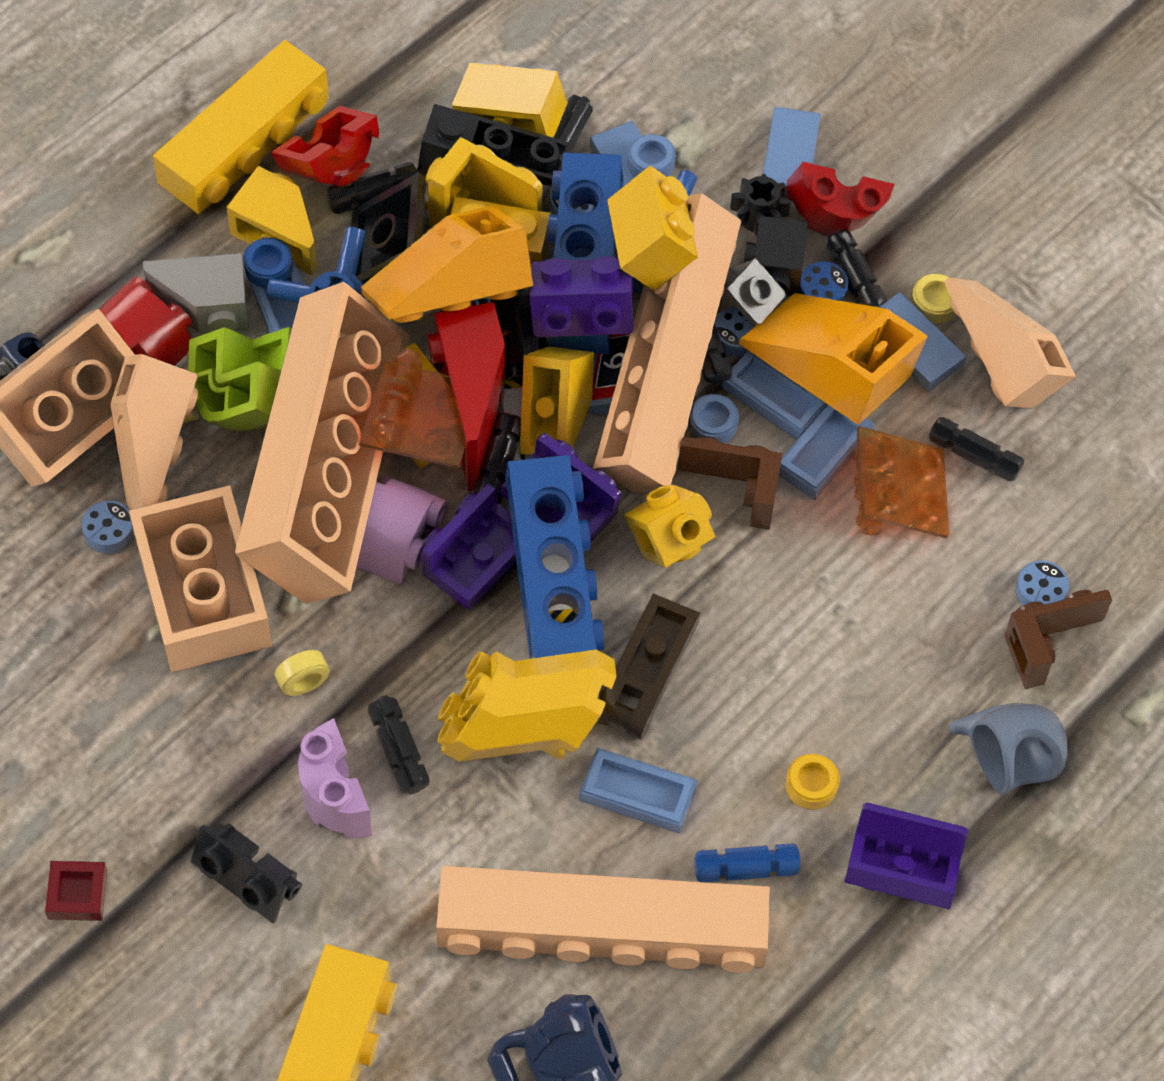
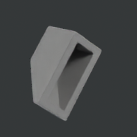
M242 253L143 261L145 281L153 289L155 295L167 306L170 303L179 305L192 321L190 327L197 332L209 333L223 327L232 331L249 329Z

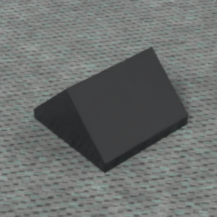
M418 172L352 209L351 227L365 231L355 275L364 284L426 234L427 198L426 177Z

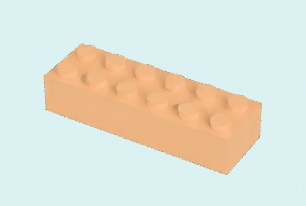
M345 282L300 297L235 550L236 556L305 604L351 592L392 416L405 351L410 338L408 333L391 319L389 320Z

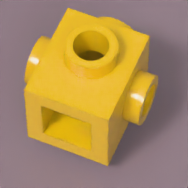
M674 484L661 486L647 495V501L624 514L643 558L665 568L675 562H682L693 558L701 551L702 545L716 537L709 522V519L712 518V513L705 499L697 492L694 493Z

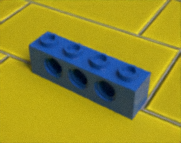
M563 153L562 171H553L552 199L559 200L558 215L550 214L548 221V243L555 244L554 258L565 260H592L603 256L618 258L607 199L624 187L622 155ZM584 204H591L596 207L588 213L575 211L577 207ZM579 248L592 250L591 254L582 258L571 255L573 251ZM612 334L548 338L550 347L594 352V354H610Z
M570 455L508 461L505 479L529 659L596 649L598 651L604 650L601 619H592L590 601L597 600L596 575L594 569H585L583 551H590L591 547L589 526L587 520L579 521L576 502H583L584 499L581 472H572ZM543 506H552L559 510L562 519L555 523H546L538 518L535 511ZM549 555H559L568 562L569 568L564 572L554 573L545 568L542 560ZM557 604H565L574 610L576 618L569 623H560L551 617L549 609Z

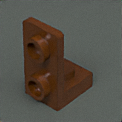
M698 437L696 439L682 438L678 469L685 472L746 481L743 506L753 508L750 527L770 530L782 453L770 451L759 445L742 447L724 444L709 437Z
M1080 590L1068 595L1061 601L1045 605L1039 601L1031 602L1012 612L1004 636L1025 689L1044 685L1050 668L1055 663V650L1049 634L1103 621L1112 602L1109 590L1094 593L1091 590Z

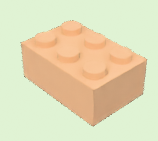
M99 309L82 315L0 381V448L31 487L50 481L114 428L110 405L125 356L135 354Z
M230 485L129 510L135 541L171 673L272 647L269 620L255 570L251 565L235 555L242 525Z

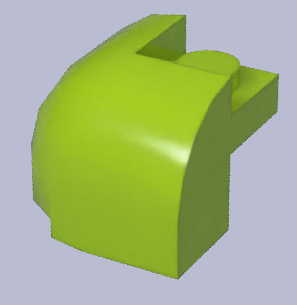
M223 327L189 340L188 371L198 374L194 388L198 390L195 405L207 422L232 431H259L267 428L292 331L291 327L256 339H251Z

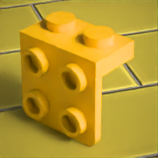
M462 137L458 139L444 158L438 157L434 160L426 175L429 199L427 203L429 229H432L446 216L451 214L455 196L542 211L543 186L530 170L523 167H515L497 157L489 148L483 145H475Z

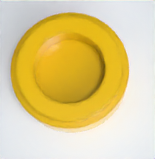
M802 755L796 758L789 766L785 781L787 794L795 804L802 808L815 810L826 807L836 797L840 783L839 771L835 764L823 755Z

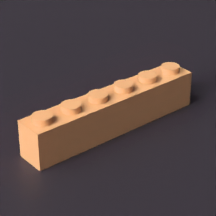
M702 193L690 195L688 200H686L690 220L695 227L694 239L698 258L656 291H653L646 285L643 286L634 319V330L630 333L593 467L594 470L603 471L616 483L633 493L652 492L661 486L671 485L672 478L676 472L682 438L688 427L690 411L697 386L700 382V374L708 344L712 337V329L720 299L724 293V284L731 258L736 248V240L742 220Z
M442 866L436 926L437 947H446L449 952L458 955H474L479 953L480 950L502 951V954L516 959L530 958L535 953L555 954L559 959L567 962L587 961L590 957L612 958L614 963L625 966L640 965L645 960L664 961L668 966L677 969H693L698 967L699 964L721 965L724 970L729 972L745 973L752 971L754 967L764 968L768 950L770 887Z

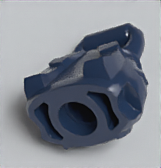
M564 994L556 1001H551L545 1008L543 1016L533 1025H529L525 1029L512 1031L497 1040L487 1058L495 1081H519L507 1051L515 1047L524 1048L529 1069L536 1081H618L622 1076L619 1055L600 1007L596 1005L593 998L589 995Z

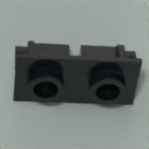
M530 287L518 289V294L512 298L502 300L490 299L491 302H494L501 330L508 328L512 330V334L503 336L505 343L506 381H519L523 379L524 355L549 347L545 337H535L533 334Z
M216 822L210 828L203 824L199 829L190 862L198 867L205 876L217 881L241 899L248 908L257 911L274 924L277 921L283 899L291 901L302 887V883L296 879L297 872L286 867L269 853L257 863L252 861L251 859L258 854L259 846L237 831L230 823L222 825L220 822Z

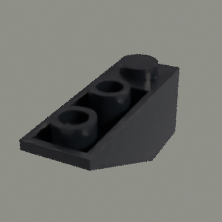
M434 104L421 142L417 172L426 176L434 160L438 157L444 158L458 139L462 137L475 145H483L489 148L497 157L515 167H523L530 170L542 183V186H552L553 171H562L563 153H570L572 143Z

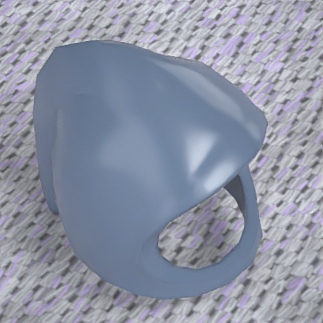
M1026 703L994 706L949 724L951 734L969 736L975 755L987 780L999 795L1008 794L1012 789L1021 785L1056 779L1065 768L1068 756L1066 732L1058 716L1043 706Z

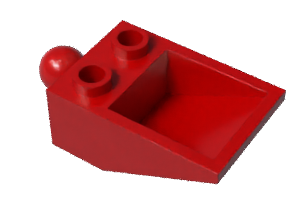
M474 300L470 301L471 305L461 310L444 311L440 308V312L434 313L435 333L427 334L431 357L430 363L454 393L465 436V443L457 447L468 492L475 490L478 477L482 474L480 471L490 437L494 435V424L497 416L500 414L505 396V343L494 302L477 305Z

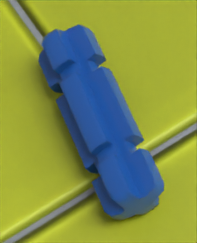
M793 843L776 844L775 850H769L767 845L726 848L725 854H718L717 849L701 850L696 852L694 857L695 875L699 882L719 881V876H726L727 881L770 877V872H776L777 876L796 875L800 870V853L797 845Z

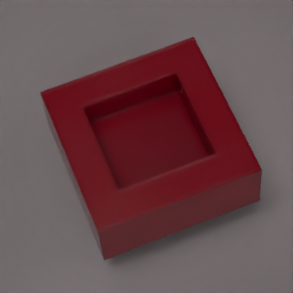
M50 861L45 906L47 919L103 921L108 871L106 863Z

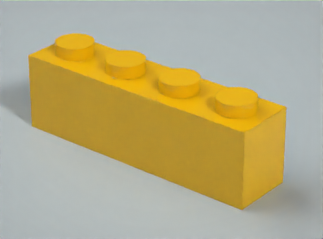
M284 39L153 155L157 183L197 214L204 211L211 203L221 201L231 185L245 173L253 172L261 163L262 158L277 144L285 143L292 136L295 128L309 115H315L321 111L329 98L327 70Z
M325 944L277 1081H357L362 1065L371 1067L380 1040V1034L373 1033L379 1014L389 1015L397 990V983L391 982L388 961Z

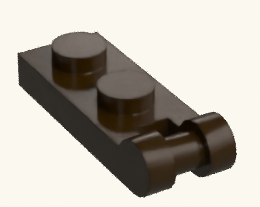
M654 593L652 594L616 666V679L612 689L605 687L600 697L606 704L601 716L597 720L598 723L609 726L612 722L626 728L627 735L640 741L644 738L652 717L699 623L700 612ZM624 693L640 699L636 709L619 703Z

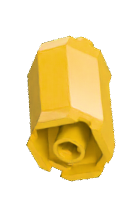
M597 649L513 661L497 651L491 655L479 651L472 659L466 671L465 679L468 680L459 695L452 692L447 697L438 714V720L444 723L437 742L441 744V752L459 762L540 750L559 760L566 757L565 749L571 753L576 751L601 716L606 702L599 699L598 694L602 685L612 689L616 679L615 660Z

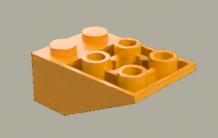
M494 205L448 215L361 286L362 295L389 320L393 319L395 322L414 321L420 319L424 311L441 308L444 311L465 309L471 305V300L489 297L493 300L512 298L518 294V289L533 286L526 230Z
M794 293L769 314L762 323L756 325L740 339L739 345L859 425L912 376L927 335L885 308Z

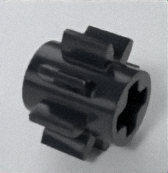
M762 174V176H757L750 180L746 178L741 179L740 193H732L730 209L737 211L736 217L742 220L740 226H744L757 236L759 217H788L791 200L784 198V183L778 184L772 178L767 177L766 174Z

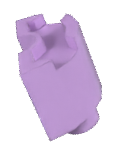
M384 475L382 483L376 482L357 568L402 584L409 568L416 570L421 564V548L424 543L421 537L426 530L429 531L430 527H439L444 518L448 501L442 499L439 495Z
M333 718L315 728L314 731L307 733L300 745L301 752L298 759V769L304 808L317 826L320 827V824H322L331 831L344 833L345 838L355 839L372 836L370 810L358 779L347 778L349 771L344 758L347 752Z

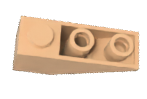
M950 277L944 281L952 297L950 300L954 312L963 320L972 338L971 347L977 357L983 361L992 379L991 388L996 397L1003 402L1004 406L1034 408L1076 377L1055 334L977 281Z
M143 354L125 356L110 404L126 504L129 510L165 502L168 489L164 481L169 465H173L180 455L183 439L179 436L182 423L184 417H188L193 411L198 396V390L194 388L198 374Z

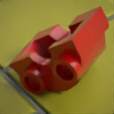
M338 106L316 121V127L310 141L305 143L302 137L294 136L271 153L279 168L285 173L319 183L336 186L347 185L356 181L371 164L365 162V159L371 148L372 137L379 139L377 115Z
M802 162L787 180V198L791 202L793 201L798 213L808 222L807 227L822 235L830 236L832 233H838L843 229L851 232L862 228L889 201L895 184L862 176L857 185L845 186L838 181L835 169Z
M134 277L126 285H123L99 308L135 355L143 354L175 366L189 353V340L191 336L187 328L192 324L190 317L175 303H170L167 306L155 295L149 284L140 277Z

